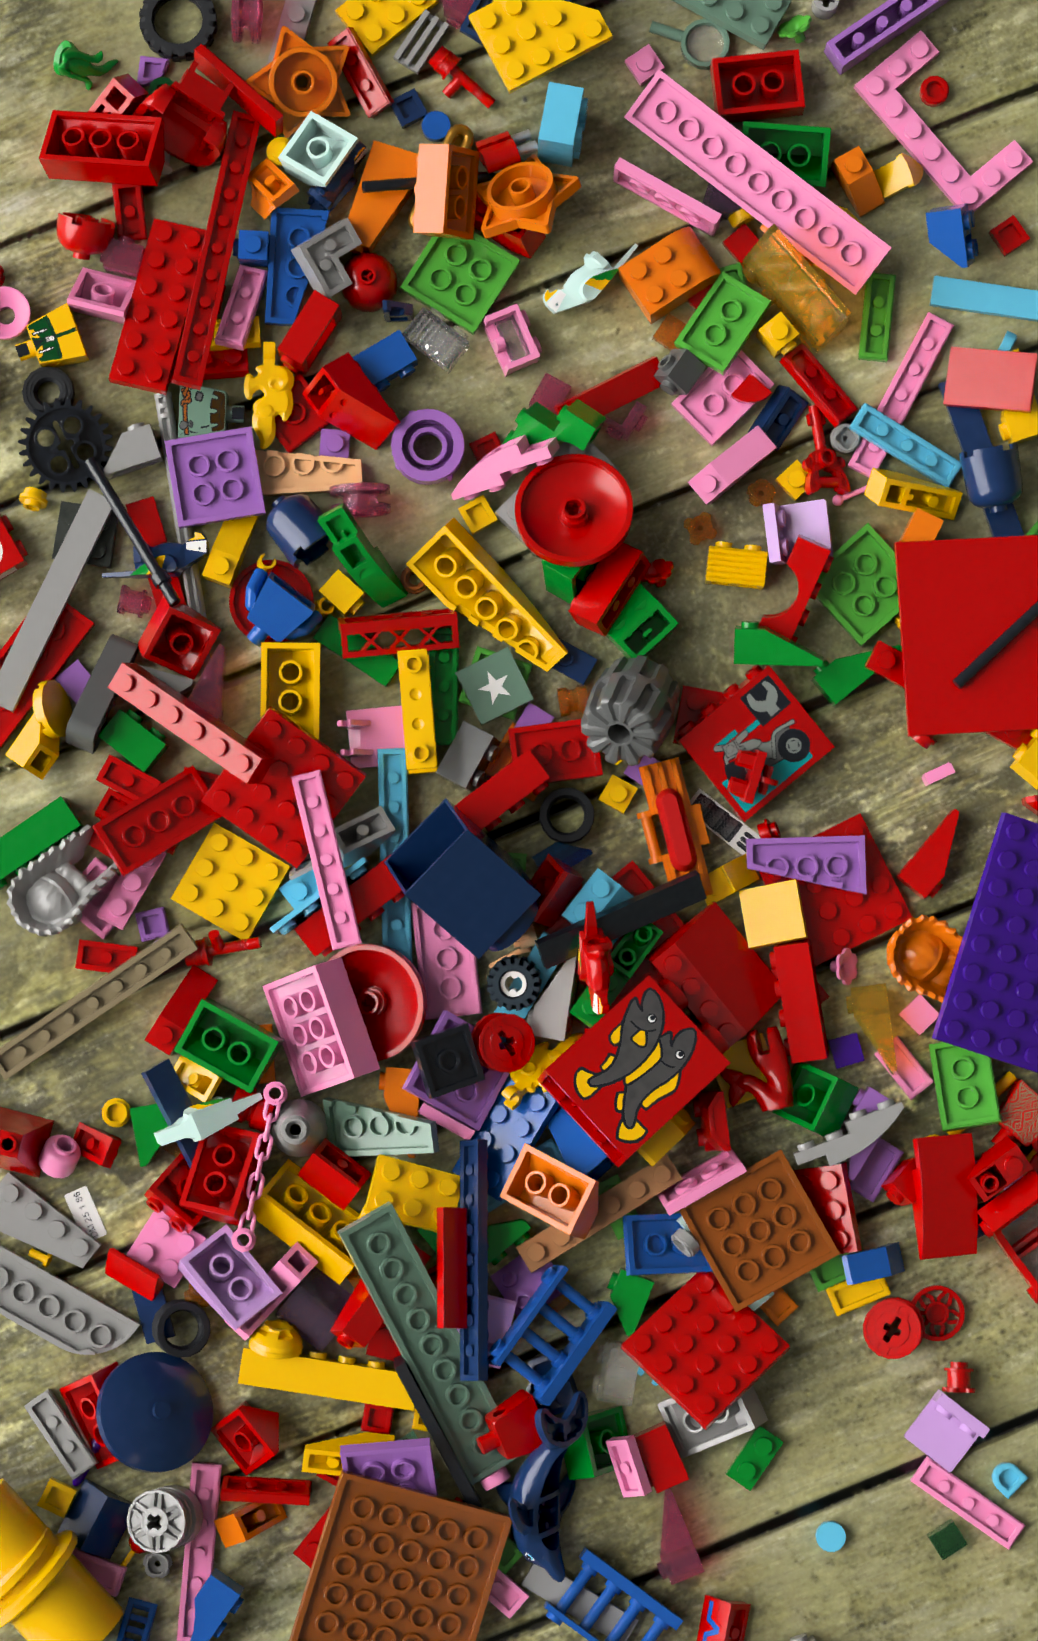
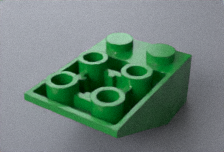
M639 583L606 636L626 658H636L638 655L647 656L678 627L679 623Z

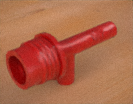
M442 45L428 61L434 68V71L441 75L442 80L449 74L453 77L442 92L451 99L460 87L463 86L489 109L495 102V99L457 66L462 58H458L456 54Z
M212 930L209 932L208 937L195 941L199 948L184 959L187 966H202L205 964L212 966L213 956L259 949L262 947L260 937L223 942L219 931Z

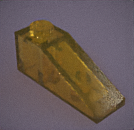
M886 983L850 988L851 996H846L848 1014L854 1013L855 1022L892 1075H898Z

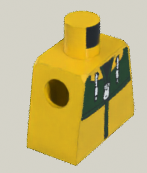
M67 303L28 324L26 327L31 339L15 345L21 361L37 356L42 367H58L89 361L73 312Z

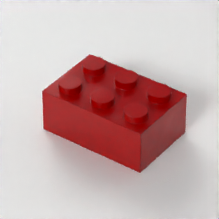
M799 49L712 58L710 72L715 112L727 122L735 123L803 115L805 99Z

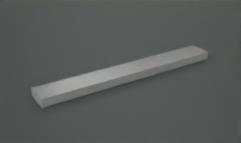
M91 489L88 490L0 669V706L13 713L113 511L106 498Z

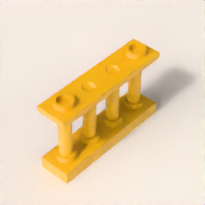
M427 649L397 651L407 770L409 775L435 773L438 769L429 655H427Z

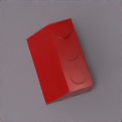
M227 1126L200 1140L179 1205L215 1221L238 1226L241 1214L248 1210L250 1200L246 1196V1188L250 1174L255 1172L258 1160L254 1156V1151L260 1133ZM262 1138L259 1155L261 1152H264L265 1157L268 1142H264ZM255 1177L253 1178L250 1194L252 1191H255L258 1182L255 1181Z
M117 1361L59 1389L81 1436L89 1448L92 1450L93 1439L101 1446L98 1453L93 1452L99 1461L95 1465L97 1469L119 1461L104 1444L96 1418V1406L100 1389L107 1376L119 1365Z

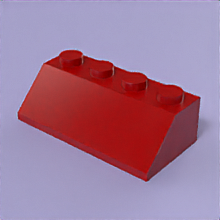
M53 110L39 160L49 179L158 186L165 163L164 120L162 117Z

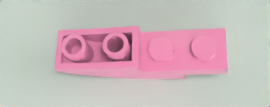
M525 434L498 446L476 463L458 483L451 494L452 499L464 497V500H470L479 496L481 491L488 489L490 492H496L506 486V482L513 474L523 471L527 468V465L536 462L537 466L552 461L553 455L560 448L557 438H550L530 445Z

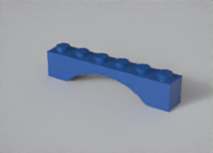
M217 1568L213 1570L194 1599L195 1622L190 1641H209L212 1636L218 1639L227 1626V1623L223 1621L229 1612L235 1614L244 1601L240 1597L244 1587Z

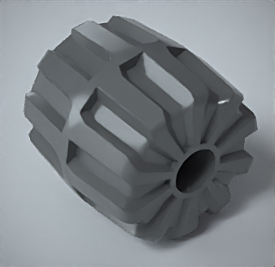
M638 655L636 658L621 657L615 660L610 668L604 670L591 690L581 719V731L585 736H588L586 743L592 752H603L606 762L616 764L619 760H626L629 766L638 765L643 756L653 757L668 736L679 707V685L670 676L669 669L662 663L658 664L649 660L648 656Z

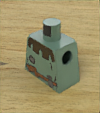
M180 385L178 439L228 430V423H245V406L229 405V396L226 391L203 386L201 390H196Z

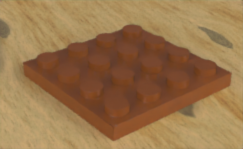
M781 1149L747 1167V1172L679 1210L735 1312L840 1254Z

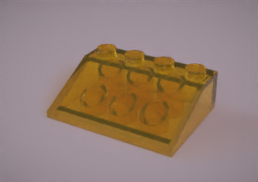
M773 224L743 259L742 267L744 269L742 273L750 283L754 284L756 282L763 290L761 295L771 300V306L775 304L789 322L800 332L799 338L809 350L814 348L818 353L844 330L851 312L776 225Z

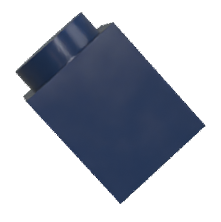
M446 798L384 861L403 893L478 959L488 949L500 951L515 943L528 930L538 912V898L541 894L519 863Z

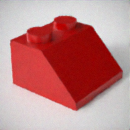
M163 595L138 642V649L143 658L194 680L217 639L221 628L190 606L181 602L171 607Z
M549 853L531 881L541 894L538 898L539 908L534 922L552 927L556 921L562 918L561 915L566 910V905L570 899L580 892L584 878L577 870Z

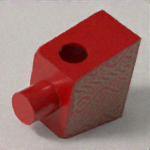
M1017 1079L999 1106L1002 1123H998L1001 1129L991 1139L994 1145L1007 1136L1013 1142L1016 1140L1021 1146L1028 1147L1038 1138V1094L1023 1080Z

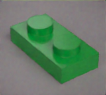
M760 1425L751 1434L725 1472L726 1475L751 1491L784 1442Z

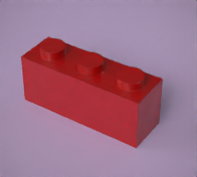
M622 543L614 553L598 563L595 570L588 575L586 584L579 595L573 598L568 610L578 625L604 637L607 635L651 565L643 551Z

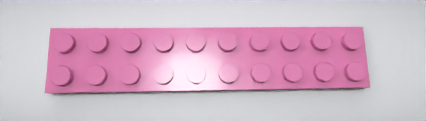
M660 69L624 116L629 122L855 295H857L892 249L887 243Z

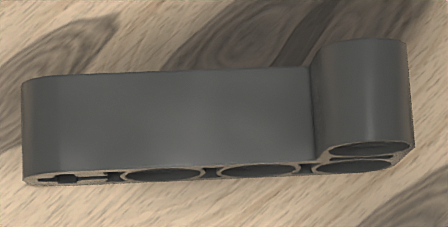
M114 634L109 637L66 727L67 744L91 754L95 753L101 741V738L98 736L104 729V723L118 697V694L110 690L108 686L122 662H135L139 652L138 644Z

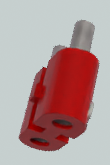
M529 129L514 135H510L508 131L475 142L480 161L488 174L500 172L508 166L520 163L521 156L538 150L535 140L516 146V144L532 139Z

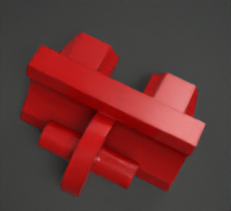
M757 749L753 751L738 750L734 765L747 768L748 771L745 780L731 776L726 791L740 797L739 800L753 804L759 781L761 782L758 789L759 794L766 795L769 784L777 786L779 781L771 778L774 767L766 765L763 776H761L767 753Z

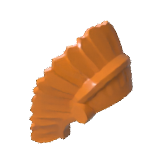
M921 915L916 919L912 917L906 923H903L899 930L895 931L891 936L886 948L887 965L893 977L897 979L898 983L904 985L908 991L912 992L915 990L919 995H927L942 1003L963 937L958 935L956 928H949L946 920L938 921L936 917H928L926 915Z

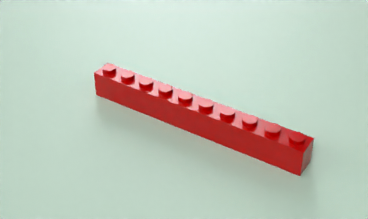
M528 749L454 806L481 830L486 828L489 832L502 822L499 818L500 815L507 810L512 814L525 804L523 800L525 796L531 792L536 796L547 788L549 784L546 780L550 776ZM388 857L349 886L359 930L362 929L359 923L367 917L370 921L377 918L385 911L382 906L389 900H392L395 904L405 896L384 863ZM321 907L294 928L315 957L320 953L325 957L333 951L323 908Z

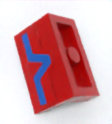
M705 1595L697 1641H744L751 1604L743 1601H726L711 1595Z

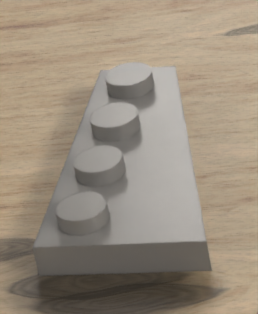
M8 1172L0 1182V1232L84 1268L102 1244L11 1172Z

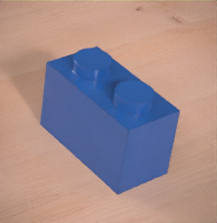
M400 330L352 357L359 363L362 371L370 382L377 387L379 393L390 387L391 384L389 382L398 376L403 379L416 371L414 367L418 365L416 356Z

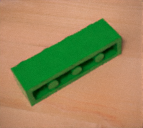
M60 796L0 837V890L8 885L7 879L14 874L18 876L20 868H27L30 861L38 859L42 853L48 852L52 846L60 844L63 838L68 839L73 832H79L84 827L64 797Z

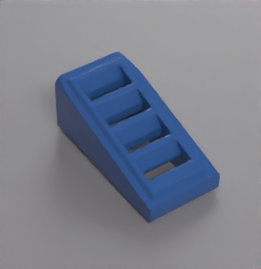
M129 1597L116 1641H137L126 1638L127 1632L142 1636L141 1641H149L158 1605ZM133 1608L149 1612L148 1618L132 1614ZM132 1620L146 1625L144 1629L129 1626V1622Z

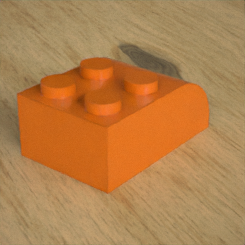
M684 227L671 233L618 268L620 280L650 324L673 311L710 284H714L721 274V270L691 227Z

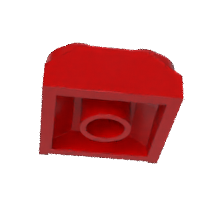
M717 1090L698 1093V1099L693 1100L694 1116L700 1117L702 1128L696 1129L698 1147L704 1146L705 1152L731 1151L724 1091Z

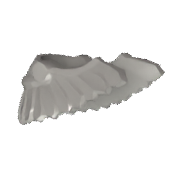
M87 824L79 832H73L68 839L63 838L59 846H52L48 852L42 853L38 860L30 861L27 868H20L18 876L11 880L12 885L7 889L9 895L7 905L10 907L11 914L15 917V921L19 926L33 934L46 937L59 934L69 928V926L76 925L83 917L82 911H84L86 905L116 874L118 867L113 863L95 880L90 881L82 871L74 866L84 856V851L93 834L91 826Z

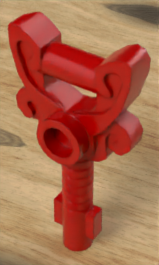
M816 405L809 406V413L806 415L808 426L812 427L815 451L811 452L802 462L803 470L808 472L805 478V493L810 496L820 488H833L840 495L851 492L848 478L842 470L846 464L845 460L842 457H836V453L826 447L823 426L826 425L825 416ZM819 471H826L831 473L832 476L819 477Z

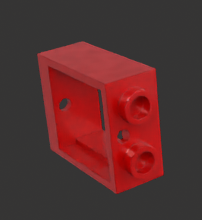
M313 291L277 348L281 358L280 361L283 362L282 366L287 367L296 375L299 371L304 375L307 374L343 317L339 304L318 291Z

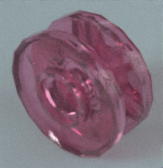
M232 0L231 27L233 43H241L244 30H249L252 44H260L263 24V0Z
M361 482L329 487L330 497L343 499L342 503L346 505L354 518L377 517L391 513V504L378 501V498L390 495V485ZM337 503L330 506V510L342 503Z

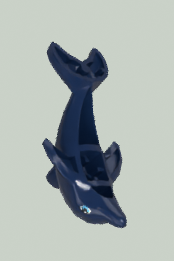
M582 1390L573 1394L561 1419L551 1414L547 1408L536 1411L534 1416L535 1427L543 1443L522 1463L513 1482H503L496 1486L497 1493L508 1506V1515H510L512 1521L511 1533L517 1548L527 1561L544 1568L551 1578L557 1582H562L565 1579V1567L559 1540L561 1518L569 1507L576 1489V1479L569 1480L567 1472L560 1481L562 1460L568 1447L581 1437L588 1421V1401L586 1394Z

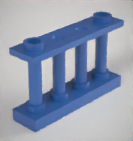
M563 1265L551 1266L541 1276L542 1283L503 1338L498 1339L489 1350L490 1356L488 1357L490 1365L501 1366L503 1362H506L531 1382L535 1389L532 1394L534 1400L539 1404L547 1406L551 1405L617 1311V1308L610 1302L599 1300L597 1303L590 1302L562 1278L569 1269ZM555 1289L585 1312L586 1319L580 1327L573 1326L545 1303ZM538 1313L568 1336L569 1343L563 1351H557L528 1327ZM521 1337L551 1360L552 1367L546 1375L541 1376L511 1352Z
M586 1547L578 1556L583 1561L581 1565L583 1569L556 1606L548 1601L544 1604L545 1609L548 1610L546 1616L559 1626L564 1622L588 1641H601L589 1631L615 1594L619 1595L621 1591H624L631 1597L629 1600L630 1605L604 1641H619L639 1612H644L646 1608L655 1614V1617L652 1619L655 1622L641 1641H656L664 1629L668 1630L671 1626L677 1630L683 1622L678 1615ZM597 1573H600L608 1579L605 1582L606 1588L581 1623L578 1624L565 1613L592 1575L595 1577Z

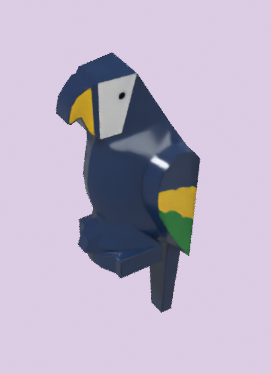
M358 141L326 187L314 186L308 190L309 200L307 203L310 205L309 209L328 210L331 212L357 183L355 178L356 169L369 151L363 143Z
M194 532L195 537L190 538L184 544L167 542L153 547L149 546L147 542L146 544L160 567L166 569L170 578L179 577L182 572L209 556V542L202 533ZM133 546L135 571L102 573V578L145 579L151 578L152 575L135 546Z

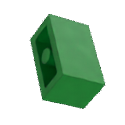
M119 709L98 737L144 773L148 774L169 746L163 743L167 737L154 727L150 731L140 725L143 719L131 709L127 713Z

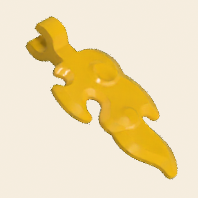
M263 342V365L255 368L258 372L256 377L247 374L244 380V394L247 400H252L253 394L258 390L264 393L262 398L255 401L252 416V426L260 439V448L262 450L268 448L274 441L276 434L275 417L280 415L283 421H287L293 409L291 389L294 385V376L287 367L275 365V342Z
M571 1034L568 1039L560 1041L552 1050L548 1049V1042L536 1045L530 1061L522 1069L510 1073V1077L515 1084L507 1086L501 1092V1095L507 1098L503 1102L504 1105L514 1110L521 1103L523 1096L527 1092L534 1093L536 1087L539 1086L542 1087L543 1092H548L537 1079L549 1065L583 1034Z

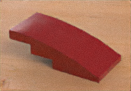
M972 1133L913 1139L916 1169L912 1170L916 1201L912 1206L920 1260L977 1254L978 1199L976 1190L967 1178L975 1166Z

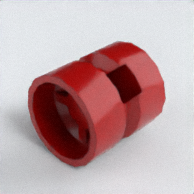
M238 1087L232 1102L256 1094V1088L250 1094ZM262 1093L263 1099L238 1114L239 1119L236 1122L243 1123L247 1121L250 1128L264 1133L266 1121L263 1118V1110L266 1100ZM270 1095L272 1099H278L277 1097ZM269 1104L267 1116L269 1113L274 1114L276 1106Z

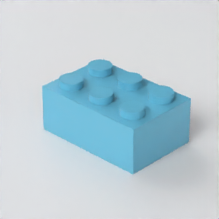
M549 82L538 137V158L541 162L572 167L573 159H579L582 146V131L585 130L588 98H583L584 88Z

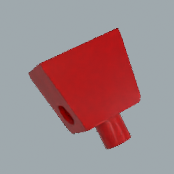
M521 1389L486 1414L485 1421L489 1432L476 1438L478 1447L483 1454L497 1448L499 1454L507 1460L532 1453L543 1443L535 1427L534 1416L538 1408L533 1395Z

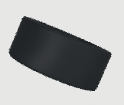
M562 787L552 791L544 799L540 807L539 821L543 831L550 839L559 843L572 844L582 840L590 832L594 823L595 810L591 800L583 792L575 788ZM564 798L577 801L584 811L582 825L571 833H563L556 830L550 821L552 806L558 800Z
M184 1299L172 1300L162 1305L155 1313L152 1322V1336L156 1344L167 1354L178 1358L191 1357L200 1352L207 1344L211 1333L210 1320L206 1312L197 1304ZM178 1311L191 1313L198 1323L196 1337L191 1343L184 1346L170 1343L164 1333L166 1320L170 1315Z

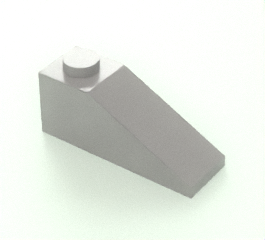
M578 956L564 963L534 1005V1009H530L527 1023L531 1026L534 1036L565 1041L570 1037L573 1015L569 1011L576 1002L579 982Z

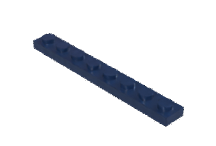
M484 1139L460 1141V1208H467V1328L460 1329V1381H488L489 1243L487 1239V1220L489 1213L487 1209V1190L489 1184L487 1180V1140Z

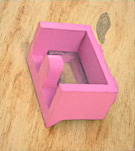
M518 304L485 316L482 325L505 377L539 361V353H542L541 345L536 336H531L528 329L530 321L525 310L520 311Z

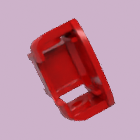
M194 60L189 69L184 72L179 83L175 81L171 86L166 83L163 84L138 106L133 115L162 117L164 120V151L187 164L197 167H208L221 155L225 143L227 122L223 120L225 112L221 108L234 86L228 83L226 88L222 90L195 72L199 63Z

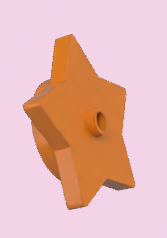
M282 26L273 61L245 81L260 95L273 102L275 108L283 114V134L285 138L290 137L298 130L310 111L319 116L349 117L350 111L338 82L349 47L347 45L312 47L289 28ZM299 76L307 78L306 86L299 87L296 80Z
M532 154L524 162L513 164L501 170L491 181L477 184V195L487 206L481 226L484 238L487 239L518 228L544 234L551 233L556 208L581 188L579 178L577 176L552 173L547 166L541 163L536 154Z

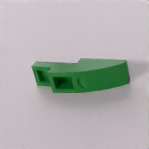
M344 503L319 516L317 521L333 543V552L358 585L379 606L385 608L408 595V592L377 546L373 548Z
M652 923L625 934L611 953L614 973L610 976L608 989L609 1005L613 1003L662 935L663 931ZM588 986L569 1011L590 1028L604 1015H598L592 1010Z

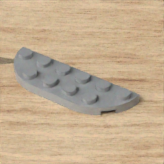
M0 1244V1314L65 1351L80 1355H95L115 1349L126 1342L140 1326L141 1323Z

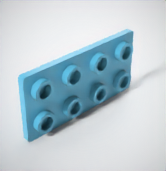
M362 857L345 870L347 881L352 879L355 882L368 872L365 867L370 863L365 857ZM314 870L289 880L278 888L294 910L269 929L276 935L278 933L286 935L298 926L296 920L304 914L308 918L321 908Z

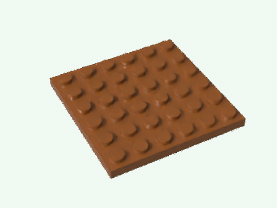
M341 1470L289 1641H476L512 1524L510 1515Z

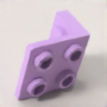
M820 499L781 506L775 503L763 504L770 563L776 566L786 564L799 534L830 547L831 552L829 555L833 557L826 500Z
M938 1389L906 1431L904 1437L948 1472H952L979 1436L984 1438L990 1429Z

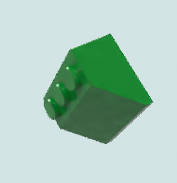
M742 121L741 132L811 186L826 187L831 128Z
M207 997L201 999L174 1051L251 1094L271 1066L284 1039Z

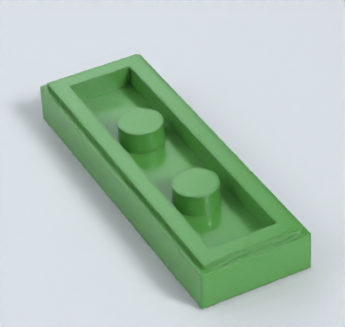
M873 272L865 283L858 360L886 363L888 361L896 275Z

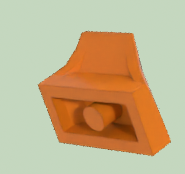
M268 158L249 172L248 181L252 189L250 206L264 220L276 208L299 192L295 183Z

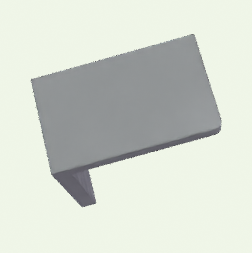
M345 218L291 249V252L313 290L329 298L353 284L339 257L359 246L362 242L349 219Z

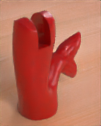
M776 1026L767 1028L770 1050L763 1051L760 1034L757 1029L747 1033L749 1055L765 1076L767 1082L753 1075L725 1068L720 1073L721 1077L730 1085L728 1097L732 1107L740 1101L746 1092L753 1094L762 1112L793 1107V1083L790 1066L780 1032Z

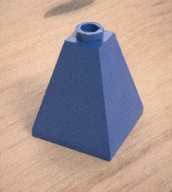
M559 1105L550 1119L548 1127L566 1165L597 1181L615 1164Z

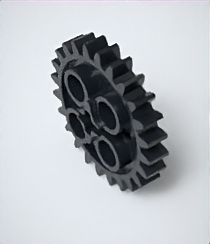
M67 397L65 405H61L59 399L55 398L54 407L52 408L45 401L43 402L44 412L37 408L33 409L37 416L35 420L26 417L25 420L31 425L30 428L20 429L27 437L26 439L18 440V443L26 445V449L19 452V455L28 456L29 458L23 463V467L32 465L34 469L31 471L30 477L39 473L41 477L38 484L41 485L46 480H49L50 490L55 487L56 483L60 484L61 492H65L69 484L73 491L76 492L77 483L79 482L87 488V478L90 477L93 480L94 478L84 463L86 460L78 456L77 449L83 443L90 444L94 449L93 457H95L104 472V467L101 463L102 461L108 462L109 457L105 455V451H110L114 448L106 445V440L111 439L113 435L104 434L103 432L109 424H99L98 421L102 414L99 413L92 416V405L86 410L82 409V400H79L76 406H72L70 397ZM69 417H76L81 423L80 430L75 434L65 430L64 422ZM54 421L58 422L65 439L73 440L74 444L70 448L79 464L78 469L74 468L65 449L59 450L58 445L61 444V439L53 426ZM44 429L50 430L54 434L55 438L51 446H43L38 441V435ZM56 456L64 457L68 463L66 471L62 473L55 472L51 466L52 459Z

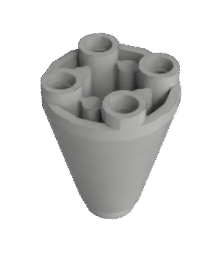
M301 1098L288 1100L281 1105L278 1119L271 1124L270 1133L273 1137V1142L279 1150L289 1156L299 1158L313 1154L325 1138L327 1139L325 1113L321 1107L311 1100ZM291 1125H300L301 1132L299 1135L291 1134Z

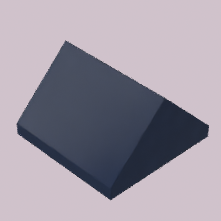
M85 1479L58 1533L65 1530L73 1531L77 1535L76 1547L79 1550L110 1560L127 1528L126 1519L132 1502Z

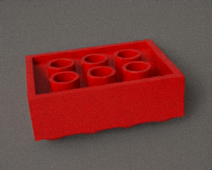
M715 901L646 956L663 979L670 980L683 992L689 1003L687 1009L700 1025L707 1022L714 1026L726 1039L729 1048L746 1035L780 999L776 998L774 981H778L757 953L753 949L748 948V942Z

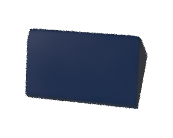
M778 385L748 433L759 425L777 446L775 451L778 452L809 403L790 387Z

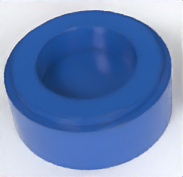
M432 111L422 120V132L432 142L443 141L448 130L451 128L448 116L440 111Z

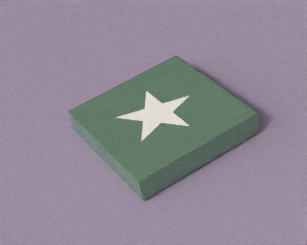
M508 647L455 672L481 726L534 700Z

